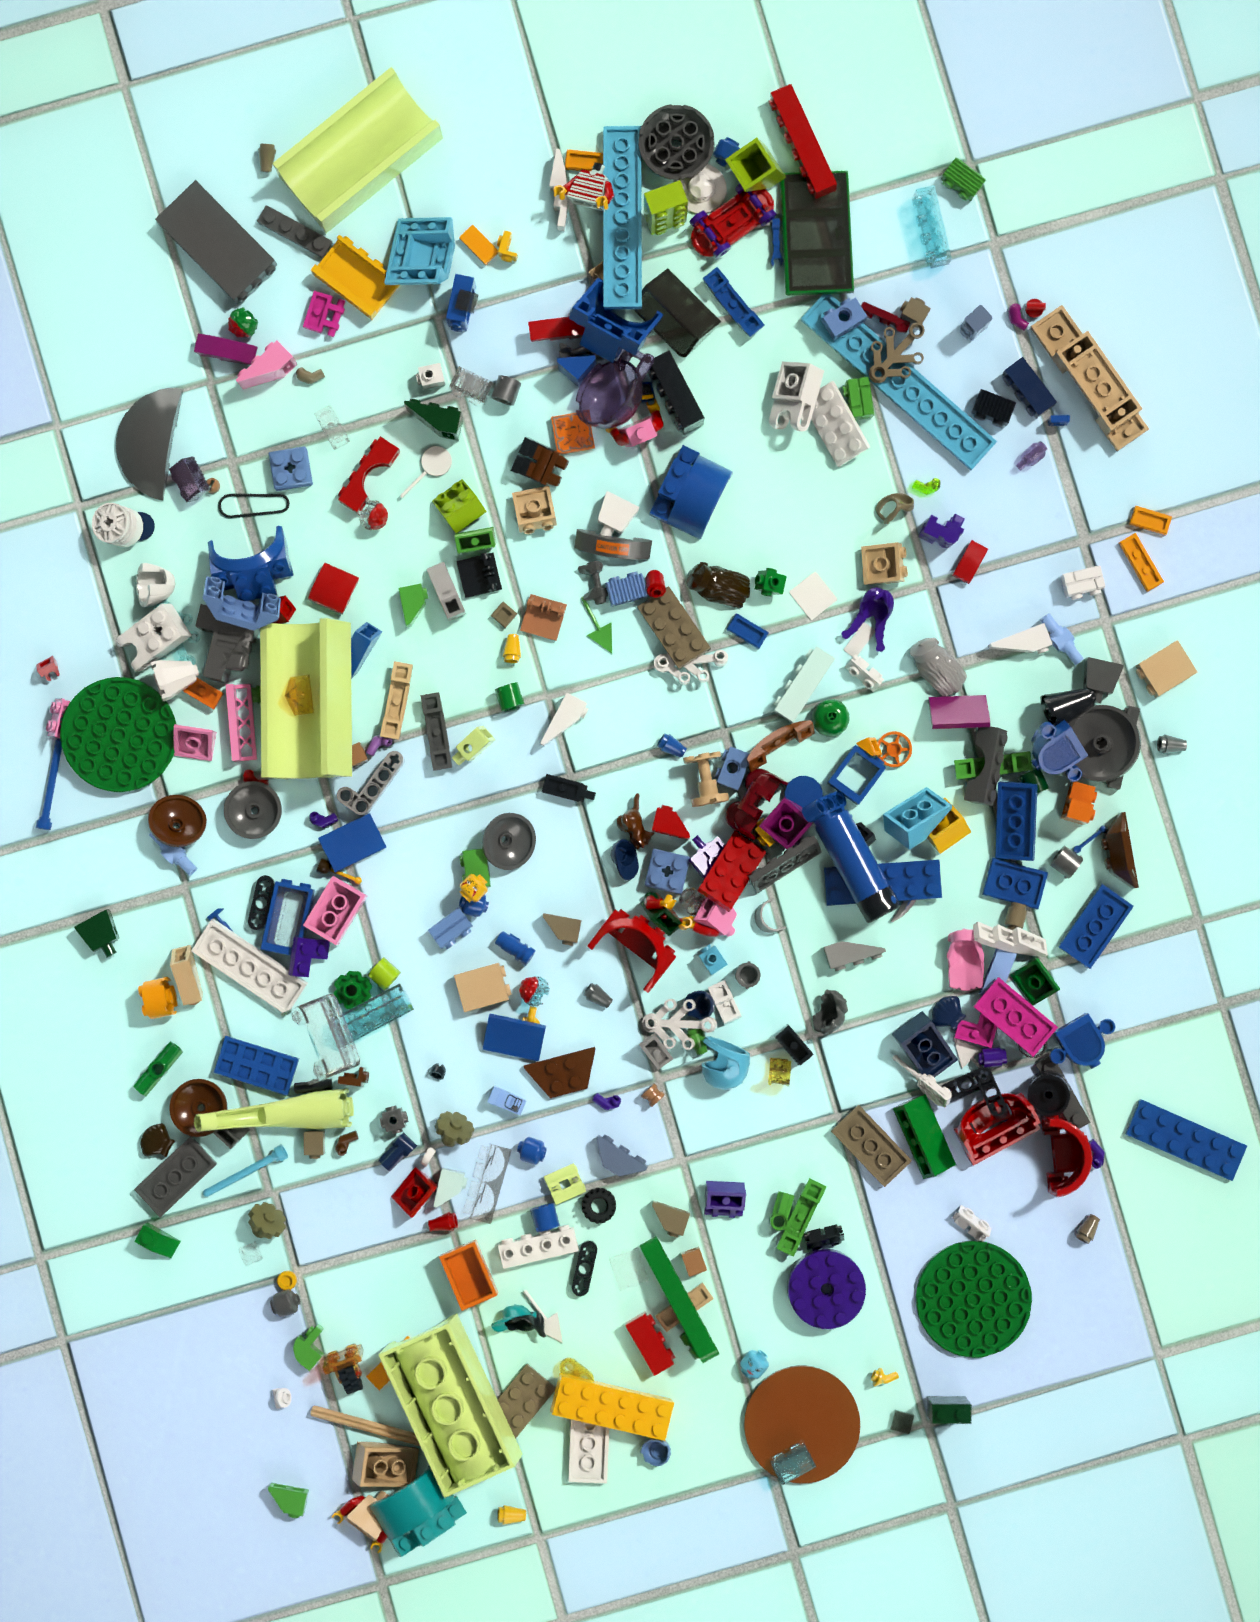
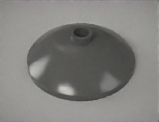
M249 781L236 786L229 793L224 804V816L230 829L237 835L248 839H258L269 835L279 824L282 815V805L277 793L270 786L256 781ZM256 807L258 813L252 814V808Z
M503 813L495 817L487 825L482 838V849L486 859L493 866L503 870H513L524 865L532 856L536 845V833L533 825L527 818L517 813Z

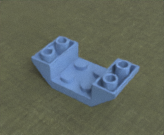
M206 576L202 598L216 620L253 631L278 620L281 598L274 594L262 593L258 605L250 601H241L233 596L223 595L225 581L217 577Z

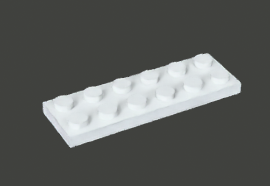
M211 919L191 950L286 1016L308 984L301 977L288 975L289 969L215 919Z

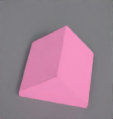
M175 724L174 756L212 761L217 732Z

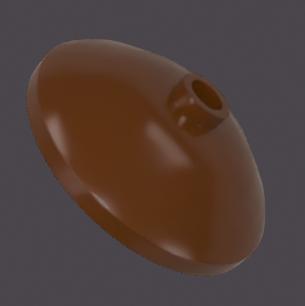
M169 795L163 797L152 806L149 812L148 825L151 833L157 840L168 846L184 847L191 845L202 837L206 829L207 819L203 808L198 802L187 796Z
M192 1079L181 1084L175 1090L171 1097L169 1110L171 1119L178 1130L188 1136L204 1137L212 1134L215 1130L198 1132L194 1126L195 1115L228 1110V1104L224 1092L218 1085L206 1079ZM200 1104L204 1105L203 1111L198 1109Z

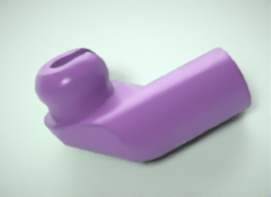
M380 735L374 736L365 752L374 756L378 747H389L392 744V739L380 737Z

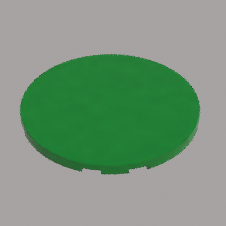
M126 677L102 679L86 686L69 703L64 713L60 730L63 753L74 772L85 782L96 788L111 792H127L140 789L156 780L170 764L175 753L174 725L176 720L168 702L162 701L160 693L148 684Z
M971 1240L947 1246L930 1259L918 1280L916 1308L921 1324L935 1343L955 1355L981 1358L1001 1352L1019 1338L1030 1318L1032 1291L1026 1272L1010 1253L992 1243Z

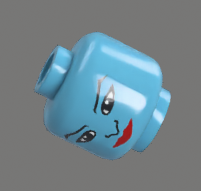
M750 1350L740 1362L741 1372L749 1379H759L769 1367L768 1356L761 1350Z

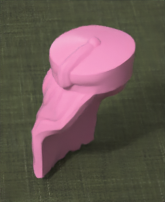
M963 928L962 930L950 933L948 935V942H951L947 952L949 987L961 991L981 989L983 987L984 953L981 943L974 941L972 929Z

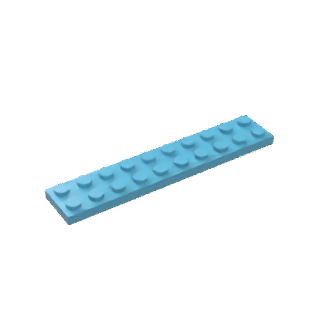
M603 126V165L605 166L603 175L612 184L614 198L608 204V209H605V212L603 211L604 310L642 309L641 154L639 151L641 126Z

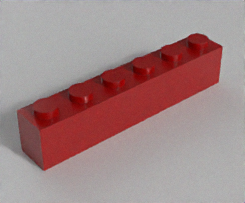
M792 84L770 92L769 106L777 114L776 121L780 128L783 127L785 131L783 134L784 139L793 149L791 150L793 159L795 161L798 160L800 164L799 172L802 178L805 177L808 182L806 186L809 194H813L815 199H818L836 191L837 182Z

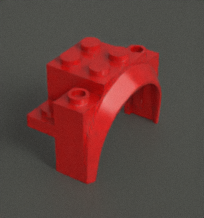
M615 909L587 947L593 950L601 938L609 933L655 969L654 975L643 988L645 992L649 993L677 957L674 955L676 951L667 944L664 946L663 942L666 938L663 935L665 933L657 926L654 929L648 925L650 921L644 916L640 915L638 917L635 915L630 919L628 918L630 915L622 909L617 911ZM620 928H625L622 933L619 932ZM656 952L657 957L654 959L652 956Z

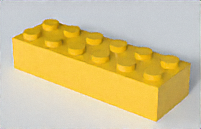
M559 1373L550 1412L555 1416L665 1441L675 1402L671 1398Z

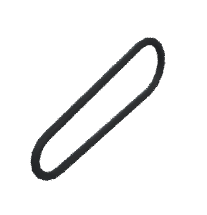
M230 493L221 497L218 508L223 516L236 518L283 513L288 510L290 502L288 497L283 494ZM229 496L283 497L287 501V506L283 510L227 515L222 511L221 503L223 499Z

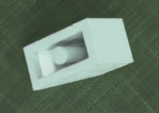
M442 1168L433 1207L441 1206L461 1193L462 1189H466L468 1178L465 1177L466 1172Z

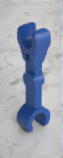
M774 218L772 219L773 255L771 266L774 267L773 261L779 259L781 262L780 267H782L783 258L780 252L779 240L780 219Z

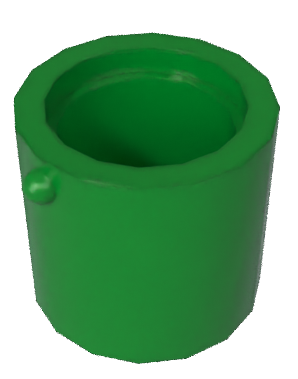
M518 682L495 689L501 712L525 705Z

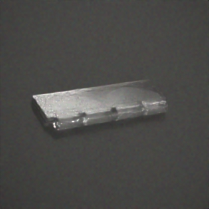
M490 1143L489 1147L481 1145L478 1159L485 1161L484 1163L476 1162L472 1177L479 1179V1182L471 1180L467 1196L473 1197L474 1201L466 1199L462 1212L469 1214V1219L488 1224L492 1223L512 1149Z

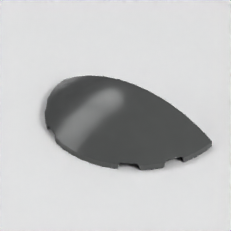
M181 388L160 389L141 397L125 413L116 436L117 459L126 478L145 495L164 501L170 467L171 447L183 394V389Z

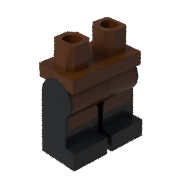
M525 437L518 452L522 455L516 456L510 471L528 477L543 485L558 487L562 477L555 474L554 471L556 467L566 470L569 460L561 456L562 453L530 437Z

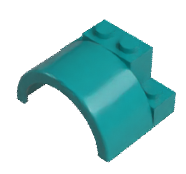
M430 1465L417 1479L392 1495L375 1501L370 1505V1509L399 1557H403L418 1546H426L456 1525L455 1521L467 1514L457 1496L452 1494L444 1498Z

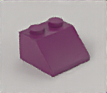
M784 797L759 827L784 848L788 849L799 840L814 822L809 823L806 821L802 814L803 808Z

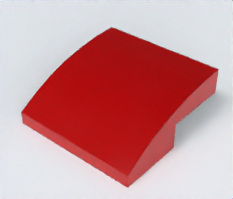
M324 563L311 589L308 600L343 615L351 600V595L359 582V577Z

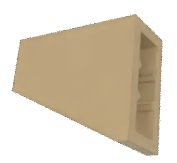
M191 945L172 949L170 961L171 970L183 1006L188 1004L196 1005L203 998V991L194 954L191 951Z

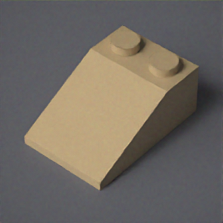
M357 1441L352 1480L360 1487H405L415 1480L419 1448L380 1442Z

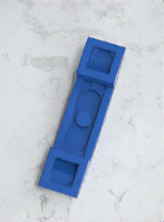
M718 267L702 278L718 302L749 337H752L765 326L756 313L748 307L730 285L729 280Z

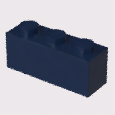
M1021 357L1002 373L1004 376L1002 377L1003 381L1007 386H1011L1014 389L1015 397L1020 402L1023 401L1026 405L1025 409L1031 417L1039 418L1057 403L1024 357Z

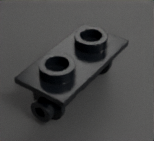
M835 1224L824 1227V1235L821 1234L820 1228L807 1231L804 1234L807 1250H819L825 1245L836 1246L841 1244V1241H845L842 1226Z

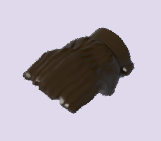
M700 562L692 568L687 578V588L697 591L701 597L710 602L740 609L743 607V603L746 602V598L750 596L749 577L720 566H708V563Z

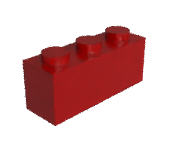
M646 1311L625 1322V1326L653 1375L656 1376L673 1366V1359L676 1357L671 1348L667 1349L663 1342L666 1339L662 1332L656 1331L654 1327L656 1322L651 1314L647 1315Z

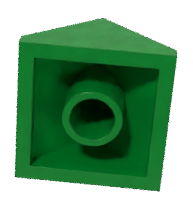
M1038 957L1032 958L1010 974L1032 1006L1060 990V987Z

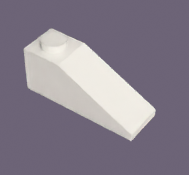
M1045 623L992 642L988 646L989 649L1025 653L1037 651L1038 654L1049 651L1048 647L1052 645V641Z
M566 693L540 744L542 746L547 745L579 722L580 718L584 719L589 710L586 707L588 705L587 702Z

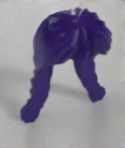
M878 587L869 589L860 602L859 613L848 630L842 631V638L848 639L858 631L866 618L873 616L876 620V650L882 653L885 650L883 638L886 621L891 616L894 608L892 594Z

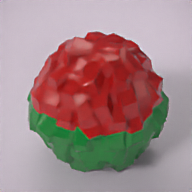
M242 307L232 311L230 314L228 330L237 338H249L255 333L259 322L249 310L245 311V308Z

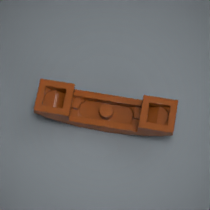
M806 720L791 723L763 738L747 757L750 772L767 763L766 755L794 738L800 743L815 734L813 722Z

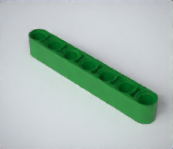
M657 1236L639 1245L702 1364L718 1356L720 1353Z

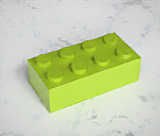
M680 180L644 193L643 214L651 235H661L667 232L669 228L674 227V229L685 225L684 223L687 222L688 199Z

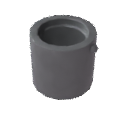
M498 375L491 398L500 403L514 406L522 383L513 378Z
M1064 845L1055 855L1050 866L1064 875L1065 879H1069L1083 862V856L1077 855Z
M751 961L742 963L737 967L735 979L741 986L749 989V987L757 985L760 981V970Z

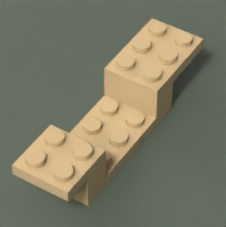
M1063 305L1030 327L1061 373L1063 374L1068 371L1099 416L1095 420L1116 451H1119L1149 430L1139 415V412L1143 409L1089 331L1082 333Z

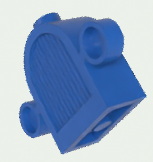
M1065 720L1056 726L1050 722L1042 723L1039 727L1041 736L1035 741L1032 748L1034 758L1031 761L1037 771L1042 768L1043 771L1049 774L1065 772L1066 777L1070 781H1078L1082 777V770L1075 764L1086 758L1088 754L1073 729Z
M1089 1013L1080 1015L1053 1033L1061 1049H1052L1049 1053L1050 1060L1053 1063L1061 1064L1067 1056L1075 1064L1089 1066L1091 1069L1101 1064L1099 1060L1105 1052V1042L1101 1034L1113 1033L1115 1023L1111 1019H1103L1100 1021L1099 1026L1096 1027Z

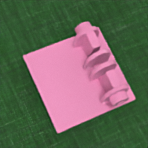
M63 698L55 699V702L52 701L50 706V713H52L51 721L48 720L46 725L47 736L60 738L61 725L59 723H62L60 718L64 716L61 714L65 713L70 701Z

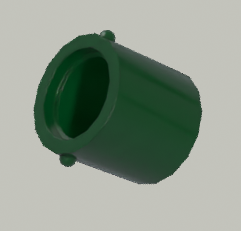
M1035 769L1017 777L1019 783L1038 784L1037 793L1049 789L1041 769L1038 771Z

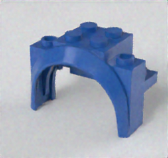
M276 526V537L267 549L246 558L229 559L221 557L214 550L213 540L207 542L211 577H217L225 581L224 591L235 588L238 600L251 601L260 599L262 593L277 595L275 579L294 576L288 554L287 540L282 526Z

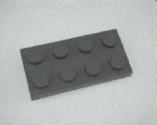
M814 835L805 837L796 847L786 849L782 856L772 858L763 868L755 869L749 876V879L757 894L822 853L818 840Z
M190 1136L134 1190L161 1218L218 1163Z

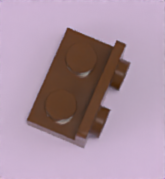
M359 1067L358 1078L357 1074L344 1073V1076L338 1077V1084L364 1087L365 1083L369 1081V1072L366 1071L367 1067Z

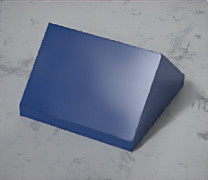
M595 355L557 358L558 370L579 387L596 368Z

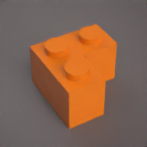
M1070 782L1060 819L1081 825L1093 821L1095 810L1093 809L1094 804L1091 803H1095L1097 797L1096 787L1080 782Z

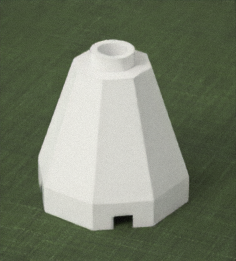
M157 660L151 662V668L154 670L155 674L153 675L162 701L170 700L196 682V676H199L196 664L192 665L191 661Z

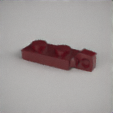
M862 302L861 307L868 316L867 318L872 319V317L880 319L879 323L885 326L894 325L897 332L906 334L911 322L869 303Z

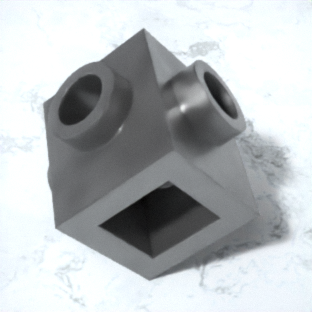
M396 1105L385 1108L386 1112L381 1113L382 1117L379 1118L382 1129L385 1128L386 1132L391 1131L392 1134L403 1132L402 1128H405L407 1126L406 1123L409 1122L407 1112L403 1111L402 1107L397 1108ZM391 1117H395L397 1119L396 1124L390 1123Z

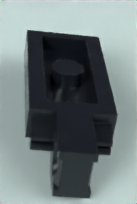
M546 774L542 793L576 802H584L585 798L595 800L596 792L588 791V786L584 785V783Z

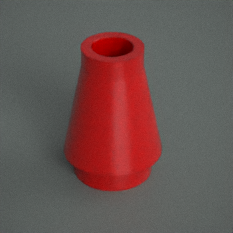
M448 1212L429 1220V1230L431 1232L454 1231L455 1228H458L456 1214Z

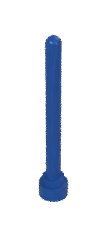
M61 739L55 741L42 816L37 820L35 828L51 830L52 827L49 816L62 751Z

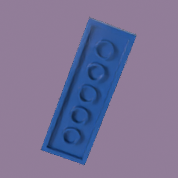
M940 860L878 864L898 901L942 898ZM824 867L827 906L856 904L837 868Z
M1142 1099L1139 1100L1125 1132L1130 1137L1233 1181L1247 1149V1145Z

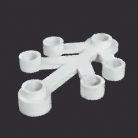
M717 650L714 654L701 655L684 666V668L696 676L699 682L706 683L709 680L708 671L700 670L693 664L713 662L716 666L723 667L728 662V654L724 650ZM668 653L660 654L654 659V667L657 671L661 673L669 672L682 685H687L690 682L689 673H681L674 666L676 665ZM721 654L724 658L718 659L717 656ZM665 660L667 663L661 665L660 661ZM705 674L707 677L702 679L700 675ZM686 676L688 679L683 681L681 677Z
M672 998L667 999L664 1006L656 1014L649 1013L642 1020L643 1028L648 1032H655L664 1041L663 1044L667 1049L674 1048L676 1040L673 1037H669L662 1027H669L682 1041V1046L686 1050L694 1048L695 1041L689 1038L681 1028L702 1029L705 1033H711L717 1028V1022L712 1017L704 1018L702 1021L681 1020L689 1011L695 1009L696 1004L692 999L684 1001L683 1007L669 1020L662 1018L668 1011L676 1008L677 1002ZM669 1001L673 1002L672 1008L668 1007ZM687 1002L692 1003L691 1009L687 1008ZM650 1019L654 1021V1026L649 1025ZM706 1022L711 1024L710 1029L705 1027ZM667 1040L673 1042L671 1047L667 1045ZM687 1040L691 1041V1047L686 1046Z

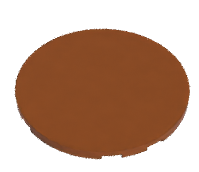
M789 1366L772 1373L756 1387L745 1411V1436L754 1458L773 1476L792 1483L818 1482L837 1473L852 1457L860 1436V1414L852 1393L835 1375L814 1366Z

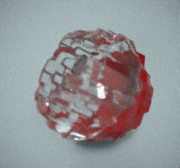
M377 500L365 502L368 507L365 508V511H359L357 517L362 527L370 531L383 528L388 521L387 509Z

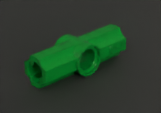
M170 1041L133 1087L140 1094L147 1097L184 1051ZM156 1064H160L163 1067L161 1074H157L154 1071Z

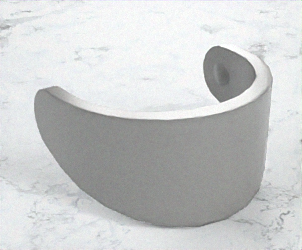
M774 898L760 904L755 911L756 925L762 931L768 933H775L786 928V926L779 929L770 928L763 920V908L767 903L773 901Z

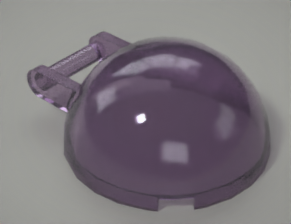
M622 349L620 355L613 363L608 361L603 365L598 363L583 379L577 392L575 401L579 403V411L576 410L579 419L589 426L601 429L614 428L629 421L641 404L643 396L642 381L654 363V356L640 351L635 356ZM632 357L640 360L637 367L629 362Z

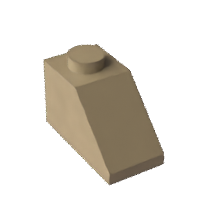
M543 913V918L556 937L562 940V944L573 946L574 942L578 943L582 920Z
M653 1200L652 1206L664 1230L668 1231L667 1234L676 1238L679 1235L683 1236L690 1212Z

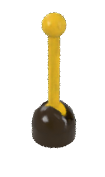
M321 858L316 872L320 874L335 873L330 862ZM341 871L335 873L353 880L356 884L362 882L360 877H353Z

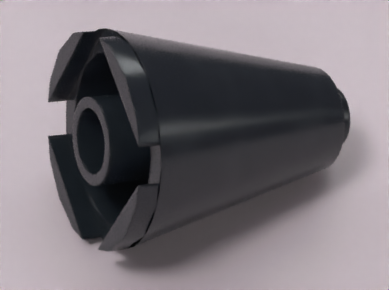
M1088 688L1040 696L1041 705L1045 704V710H1043L1045 717L1054 726L1063 720L1070 723L1093 707L1094 701H1096L1093 690L1089 691Z

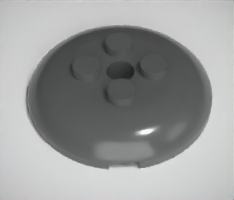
M684 104L662 106L646 118L640 129L639 151L641 157L651 171L663 178L672 180L690 178L702 171L712 157L714 132L711 124L700 111ZM674 140H678L681 142V146L675 147L671 143Z

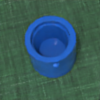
M554 1203L530 1209L536 1232L560 1226Z

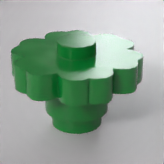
M348 971L347 975H340L334 983L337 988L333 993L337 1003H344L346 1009L356 1010L360 1005H367L368 1001L372 998L369 992L373 987L370 979L362 977L360 971Z

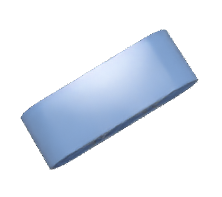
M996 948L979 994L983 995L997 977L1006 983L1017 953Z

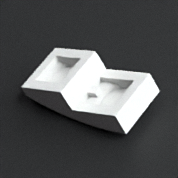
M725 980L708 987L724 1025L742 1017Z

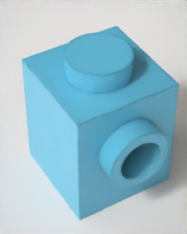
M709 944L700 950L702 954L699 957L711 975L728 965L715 945L711 947Z

